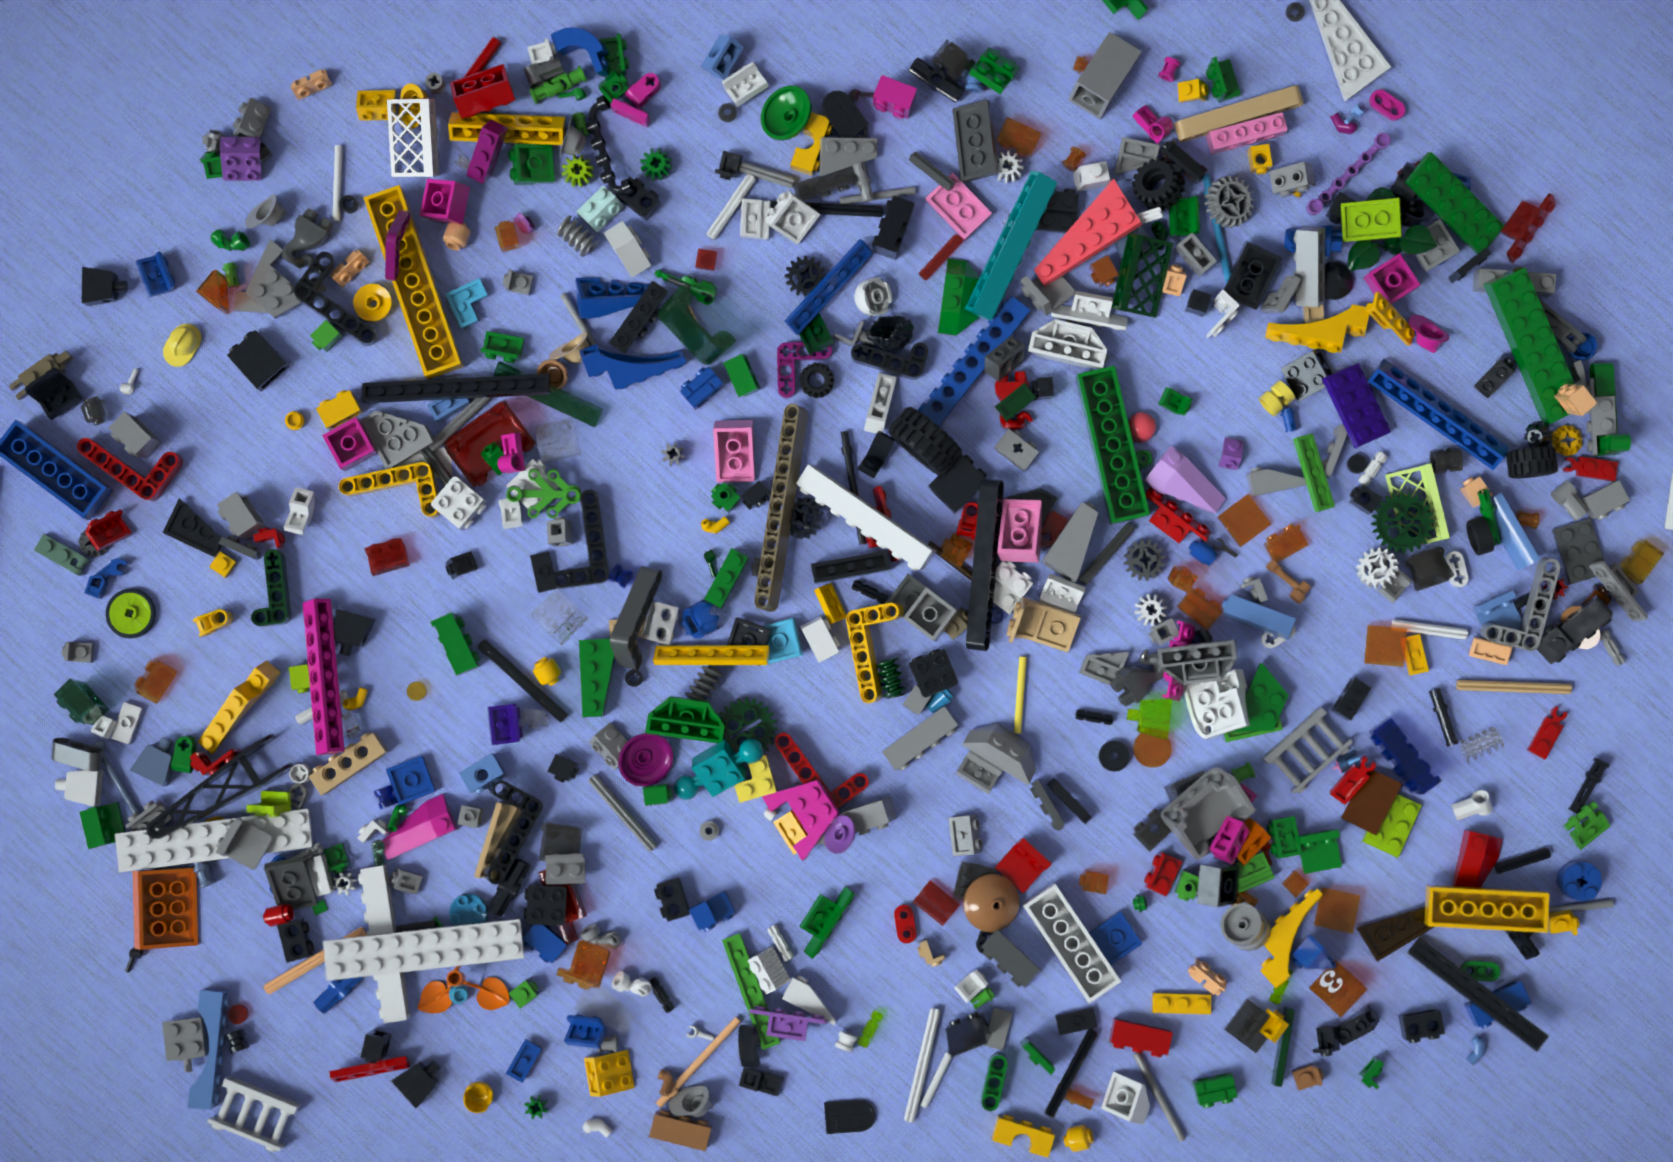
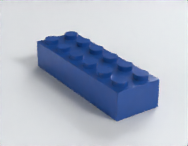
M15 419L0 439V457L84 519L91 520L113 491L112 488L21 421Z

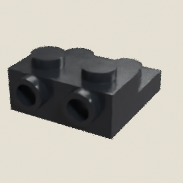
M1064 189V192L1055 191L1048 201L1047 210L1039 220L1037 230L1066 233L1076 222L1079 194L1075 193L1073 189Z

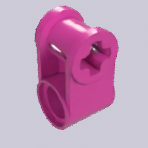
M647 73L627 89L625 96L639 109L660 90L661 83L657 75ZM651 80L655 85L651 86L648 82Z

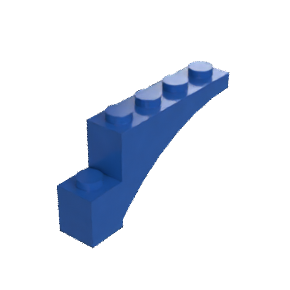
M597 344L579 350L588 376L597 377L608 371L615 390L625 389L630 384L644 382L649 377L662 375L665 371L678 369L683 364H686L682 349L656 356L618 354L602 349Z

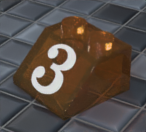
M1334 960L1337 966L1334 969H1326L1311 984L1309 989L1337 1016L1342 1017L1368 989Z

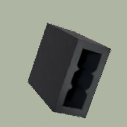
M255 330L248 332L240 344L232 346L227 356L254 387L262 392L290 366L267 340Z
M967 454L965 456L961 455L945 475L937 476L928 485V488L954 514L980 490L981 480L987 477V474L981 468L977 470L972 465L974 461Z

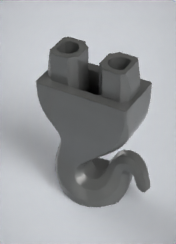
M310 208L303 215L299 214L295 221V235L285 245L282 252V258L299 269L303 268L307 263L310 266L314 258L309 254L296 257L295 253L324 245L331 236L329 232L333 226V223L324 217L319 225L314 224L313 222L318 214Z
M1145 649L1139 658V661L1144 665L1152 664L1154 667L1152 670L1130 666L1114 673L1116 678L1109 684L1117 693L1122 689L1124 690V693L1118 697L1123 706L1127 707L1133 702L1138 704L1145 697L1150 684L1163 678L1164 671L1160 669L1157 653L1148 654L1149 651Z

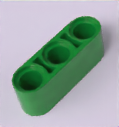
M1001 1053L993 1054L989 1059L981 1094L982 1106L987 1111L996 1110L1001 1098L1007 1070V1060ZM997 1058H1001L1004 1061L1003 1065L999 1068L993 1066V1062ZM993 1077L999 1079V1084L995 1087L989 1085V1080ZM989 1096L995 1098V1103L991 1106L985 1104V1099Z

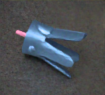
M1356 749L1342 758L1335 759L1337 766L1333 767V769L1338 768L1342 774L1353 764L1359 766L1360 763L1358 761L1361 758L1359 756L1354 757Z

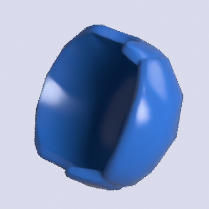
M1581 332L1587 340L1583 344H1579L1573 354L1569 352V355L1575 360L1586 361L1597 353L1598 343L1596 338L1590 333ZM1572 336L1568 340L1572 342L1575 338Z

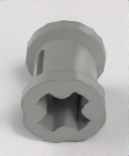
M438 73L427 75L425 82L431 92L434 94L443 92L445 82Z
M618 1036L604 1037L600 1049H597V1053H601V1051L617 1052Z

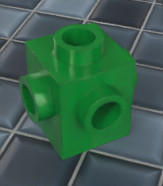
M724 482L721 485L718 483L711 490L713 493L711 495L713 499L711 503L719 510L723 508L728 513L741 500V497L736 494L738 490L731 483H728V485ZM723 494L728 495L726 499L721 498Z

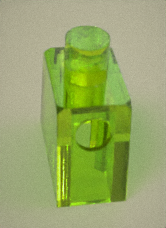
M1172 699L1141 700L1139 710L1127 709L1126 720L1137 721V732L1167 740Z

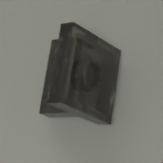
M1246 998L1224 1030L1257 1053L1267 1040V1037L1259 1031L1270 1015Z

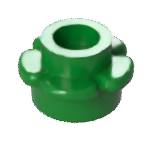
M1141 449L1136 452L1140 468H1146L1152 464L1153 458L1150 451Z
M1136 894V898L1133 899L1134 909L1140 913L1147 910V901L1145 895Z

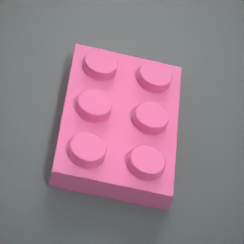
M952 173L948 177L955 182L954 188L947 191L939 185L925 200L965 241L992 213Z

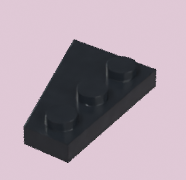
M179 498L162 533L210 556L216 557L222 546L219 544L221 537Z

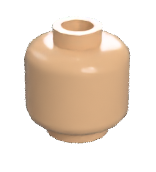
M464 222L463 224L449 223L443 240L448 248L458 251L466 247L471 232Z

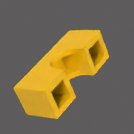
M811 112L810 119L803 129V134L812 137L814 144L808 149L796 147L790 164L792 170L810 176L813 175L814 171H818L820 165L818 160L820 155V137L830 136L833 127L826 117Z
M1003 1114V1116H997L991 1139L992 1141L1011 1146L1015 1136L1025 1134L1030 1137L1029 1152L1049 1158L1055 1134L1051 1132L1052 1129L1040 1125V1128L1032 1126L1033 1123L1023 1119L1021 1122L1015 1121L1013 1116Z

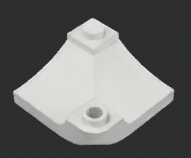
M1243 669L1229 671L1222 681L1183 685L1193 726L1202 738L1213 739L1222 734L1250 726L1245 699L1247 684Z

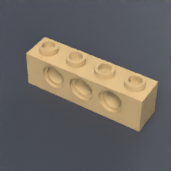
M368 732L360 737V742L355 745L351 743L346 746L344 753L333 755L328 759L329 763L324 766L320 764L311 770L312 774L308 777L321 796L326 795L389 752L377 733L370 734ZM363 746L368 749L366 757L360 755V748ZM346 757L352 760V765L349 768L344 766V759ZM330 768H333L336 771V775L333 779L329 778L328 776V770Z

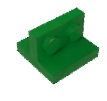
M119 802L96 806L79 812L88 849L115 843V834L126 832Z

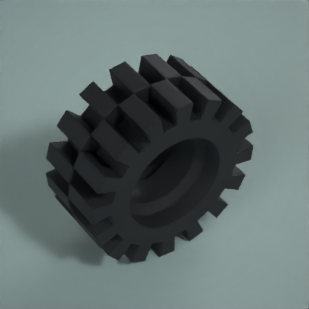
M814 362L811 365L808 364L802 370L800 386L809 397L822 398L833 389L834 375L827 365ZM815 373L821 374L825 380L824 384L818 388L813 387L809 382L810 377Z

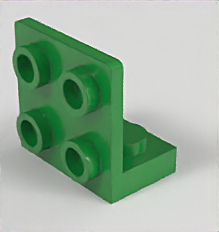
M1212 57L1207 66L1206 75L1213 85L1211 87L1213 97L1217 98L1218 103L1240 97L1241 93L1230 59L1218 62L1217 57Z
M1338 829L1299 835L1303 873L1308 874L1342 867L1337 838L1340 837Z

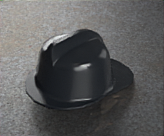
M1416 199L1411 208L1400 203L1402 227L1410 228L1419 225L1423 220L1435 215V212L1423 200Z

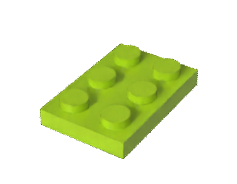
M1400 198L1341 203L1342 237L1344 243L1402 237Z
M1398 795L1378 835L1375 836L1366 831L1361 842L1399 858L1422 805Z

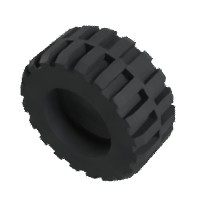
M911 406L905 408L889 427L891 437L918 462L938 476L945 475L962 455V449L944 430Z

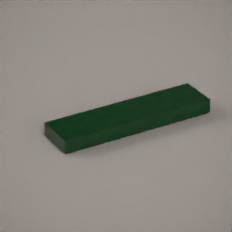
M1284 1007L1283 1015L1285 1016L1283 1020L1289 1026L1278 1039L1271 1084L1277 1087H1281L1283 1083L1295 1013L1294 1009L1290 1007Z

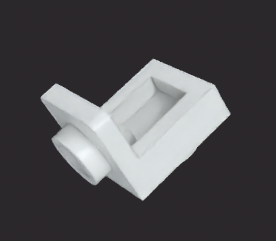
M548 38L544 39V43L527 47L532 64H542L554 59V55L557 54L554 43L550 44Z
M508 498L499 500L503 528L509 529L523 526L519 501L511 502Z
M376 819L372 820L368 825L364 824L359 830L360 836L358 839L362 843H366L377 830L384 835H388L390 832L387 829L388 825L380 819L378 821Z
M974 970L961 980L954 989L967 1003L979 991L987 987L988 983L982 973Z

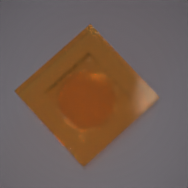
M1296 870L1281 883L1294 897H1297L1309 885Z

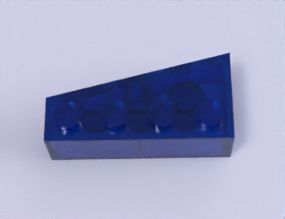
M1386 718L1368 731L1371 734L1370 740L1375 746L1379 745L1382 749V756L1387 762L1391 761L1394 765L1393 771L1398 777L1402 776L1406 782L1404 785L1410 793L1414 792V794L1424 795L1442 781L1438 775L1434 777L1430 773L1431 767L1427 762L1418 758V750L1411 743L1407 744L1405 742L1408 740L1392 718Z

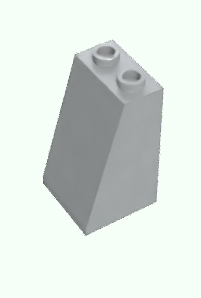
M1109 32L1077 80L1068 100L1101 119L1142 51L1122 40L1118 35Z
M1082 502L1077 507L1041 561L1042 564L1073 583L1078 579L1098 512L1095 511L1096 507L1089 502Z

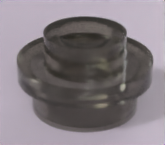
M1291 3L1286 8V17L1292 22H1298L1304 17L1305 9L1300 3ZM1292 10H1296L1298 15H1293Z
M725 103L719 107L718 116L723 122H732L737 116V110L734 105ZM728 109L731 111V113L729 115H725L724 111Z

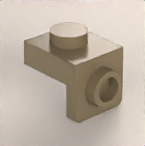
M963 607L959 609L960 612L945 630L952 640L967 628L969 611Z

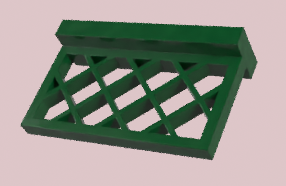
M1128 234L1111 306L1112 309L1156 318L1173 247L1172 242L1138 234ZM1143 240L1148 241L1151 247L1145 253L1141 248ZM1162 244L1167 245L1165 253L1160 256L1157 248ZM1154 252L1157 259L1150 264L1146 256ZM1143 259L1147 267L1139 272L1137 265ZM1159 263L1161 272L1156 275L1152 267ZM1149 270L1152 279L1145 283L1142 275ZM1139 278L1142 286L1135 290L1133 282ZM1155 281L1157 289L1151 294L1148 286ZM1144 289L1148 297L1141 302L1137 294ZM1134 297L1138 305L1132 309L1128 308L1129 300ZM1148 301H1151L1153 304L1151 313L1146 312L1143 306Z

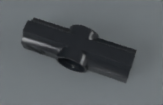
M918 57L908 70L909 73L926 83L931 90L938 91L954 103L959 100L965 90L945 76L941 70L933 68ZM939 77L942 81L939 84H935L931 79Z
M519 858L515 859L488 905L487 909L500 917L503 916L509 903L519 892L522 886L521 883L531 865Z

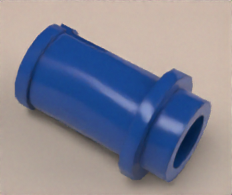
M1293 408L1282 410L1280 416L1283 417L1285 432L1298 430Z

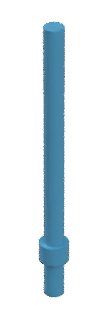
M1209 174L1202 176L1205 191H1203L1204 196L1209 193L1207 189L1212 184ZM1214 218L1212 219L1225 283H1227L1231 270L1221 224H1215Z

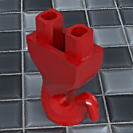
M1015 372V382H1008V375L999 382L996 380L994 392L1000 402L1024 382L1029 387L1026 372ZM1026 411L1020 412L1016 420L1010 418L1007 422L1001 415L999 416L1002 428L1007 430L1023 429L1025 419L1033 422L1031 415Z

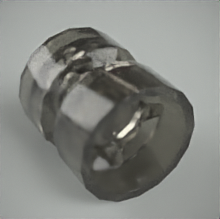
M1459 446L1446 448V451L1443 449L1430 451L1429 458L1434 475L1446 473L1447 470L1456 472L1463 469V457Z

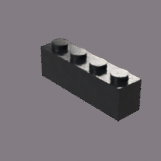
M887 551L811 564L814 584L890 571Z
M1596 595L1560 624V629L1572 640L1573 645L1557 656L1541 639L1540 645L1537 648L1538 652L1551 665L1555 661L1557 663L1561 662L1566 657L1565 653L1569 650H1576L1584 638H1591L1597 632L1596 629L1598 627H1605L1612 621L1613 612Z

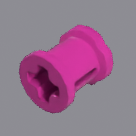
M1166 57L1163 69L1159 72L1158 76L1165 81L1173 82L1176 69L1181 63L1177 59Z

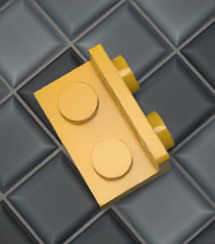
M396 90L357 91L356 111L359 120H388L387 100L396 99ZM393 103V112L396 114V103Z
M791 810L773 823L792 853L796 854L797 852L793 845L805 838L808 833L794 811Z

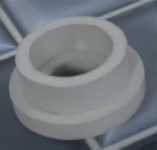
M707 821L701 825L699 832L703 839L710 841L718 836L719 828L716 823ZM707 827L712 828V834L708 835L705 832Z

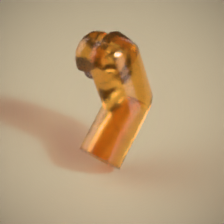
M1237 891V903L1235 904L1246 902L1253 907L1256 906L1259 901L1246 891L1240 894Z

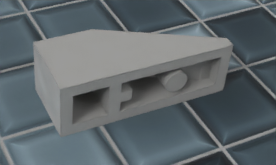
M1262 467L1250 469L1251 473L1246 475L1251 497L1307 485L1305 478L1270 469L1262 470Z

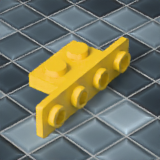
M1375 292L1373 303L1367 304L1366 311L1383 329H1392L1407 346H1410L1415 335L1414 329L1380 292Z

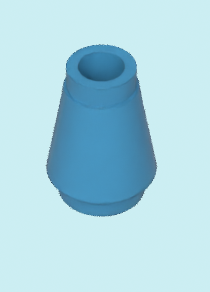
M949 689L934 694L926 704V707L934 713L952 702L951 699L954 695Z

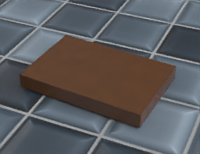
M1372 770L1367 772L1370 778L1350 799L1341 819L1377 836L1403 784Z

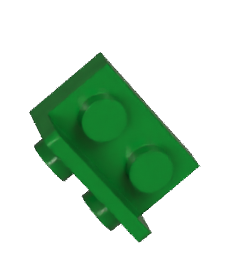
M1295 816L1268 820L1267 833L1272 839L1270 844L1272 855H1275V858L1301 855L1302 850Z

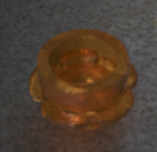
M1077 56L1073 71H1077L1078 74L1087 67L1088 61L1085 60V56Z

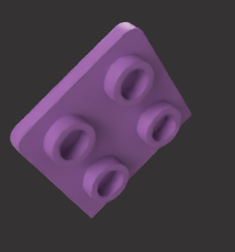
M221 137L220 157L223 180L260 181L262 179L260 137Z

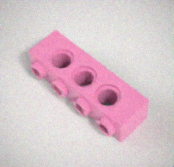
M1283 112L1209 131L1206 139L1210 154L1212 155L1284 136L1288 129Z

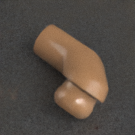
M661 1069L658 1079L663 1080V1084L659 1093L668 1097L674 1079L669 1070Z

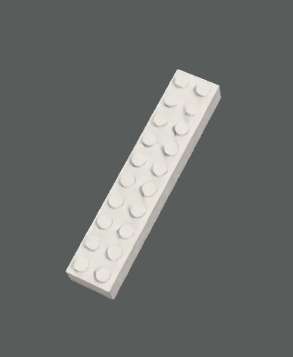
M521 918L323 941L327 981L522 959L525 957Z

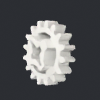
M1378 547L1377 552L1370 549L1369 555L1364 552L1365 558H1359L1361 565H1356L1359 571L1357 575L1361 578V582L1363 584L1366 583L1368 588H1371L1373 585L1376 590H1378L1379 585L1386 588L1387 582L1392 585L1391 579H1397L1395 572H1400L1397 566L1399 562L1395 559V555L1393 553L1390 554L1388 549L1382 552L1380 547ZM1388 561L1390 562V569L1387 567Z

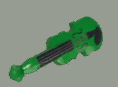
M660 269L655 271L657 278H662L664 281L679 286L682 293L689 296L694 295L698 302L709 305L716 299L717 287L714 283L706 281V279L699 282L690 275H685L680 279L670 275V273H664Z

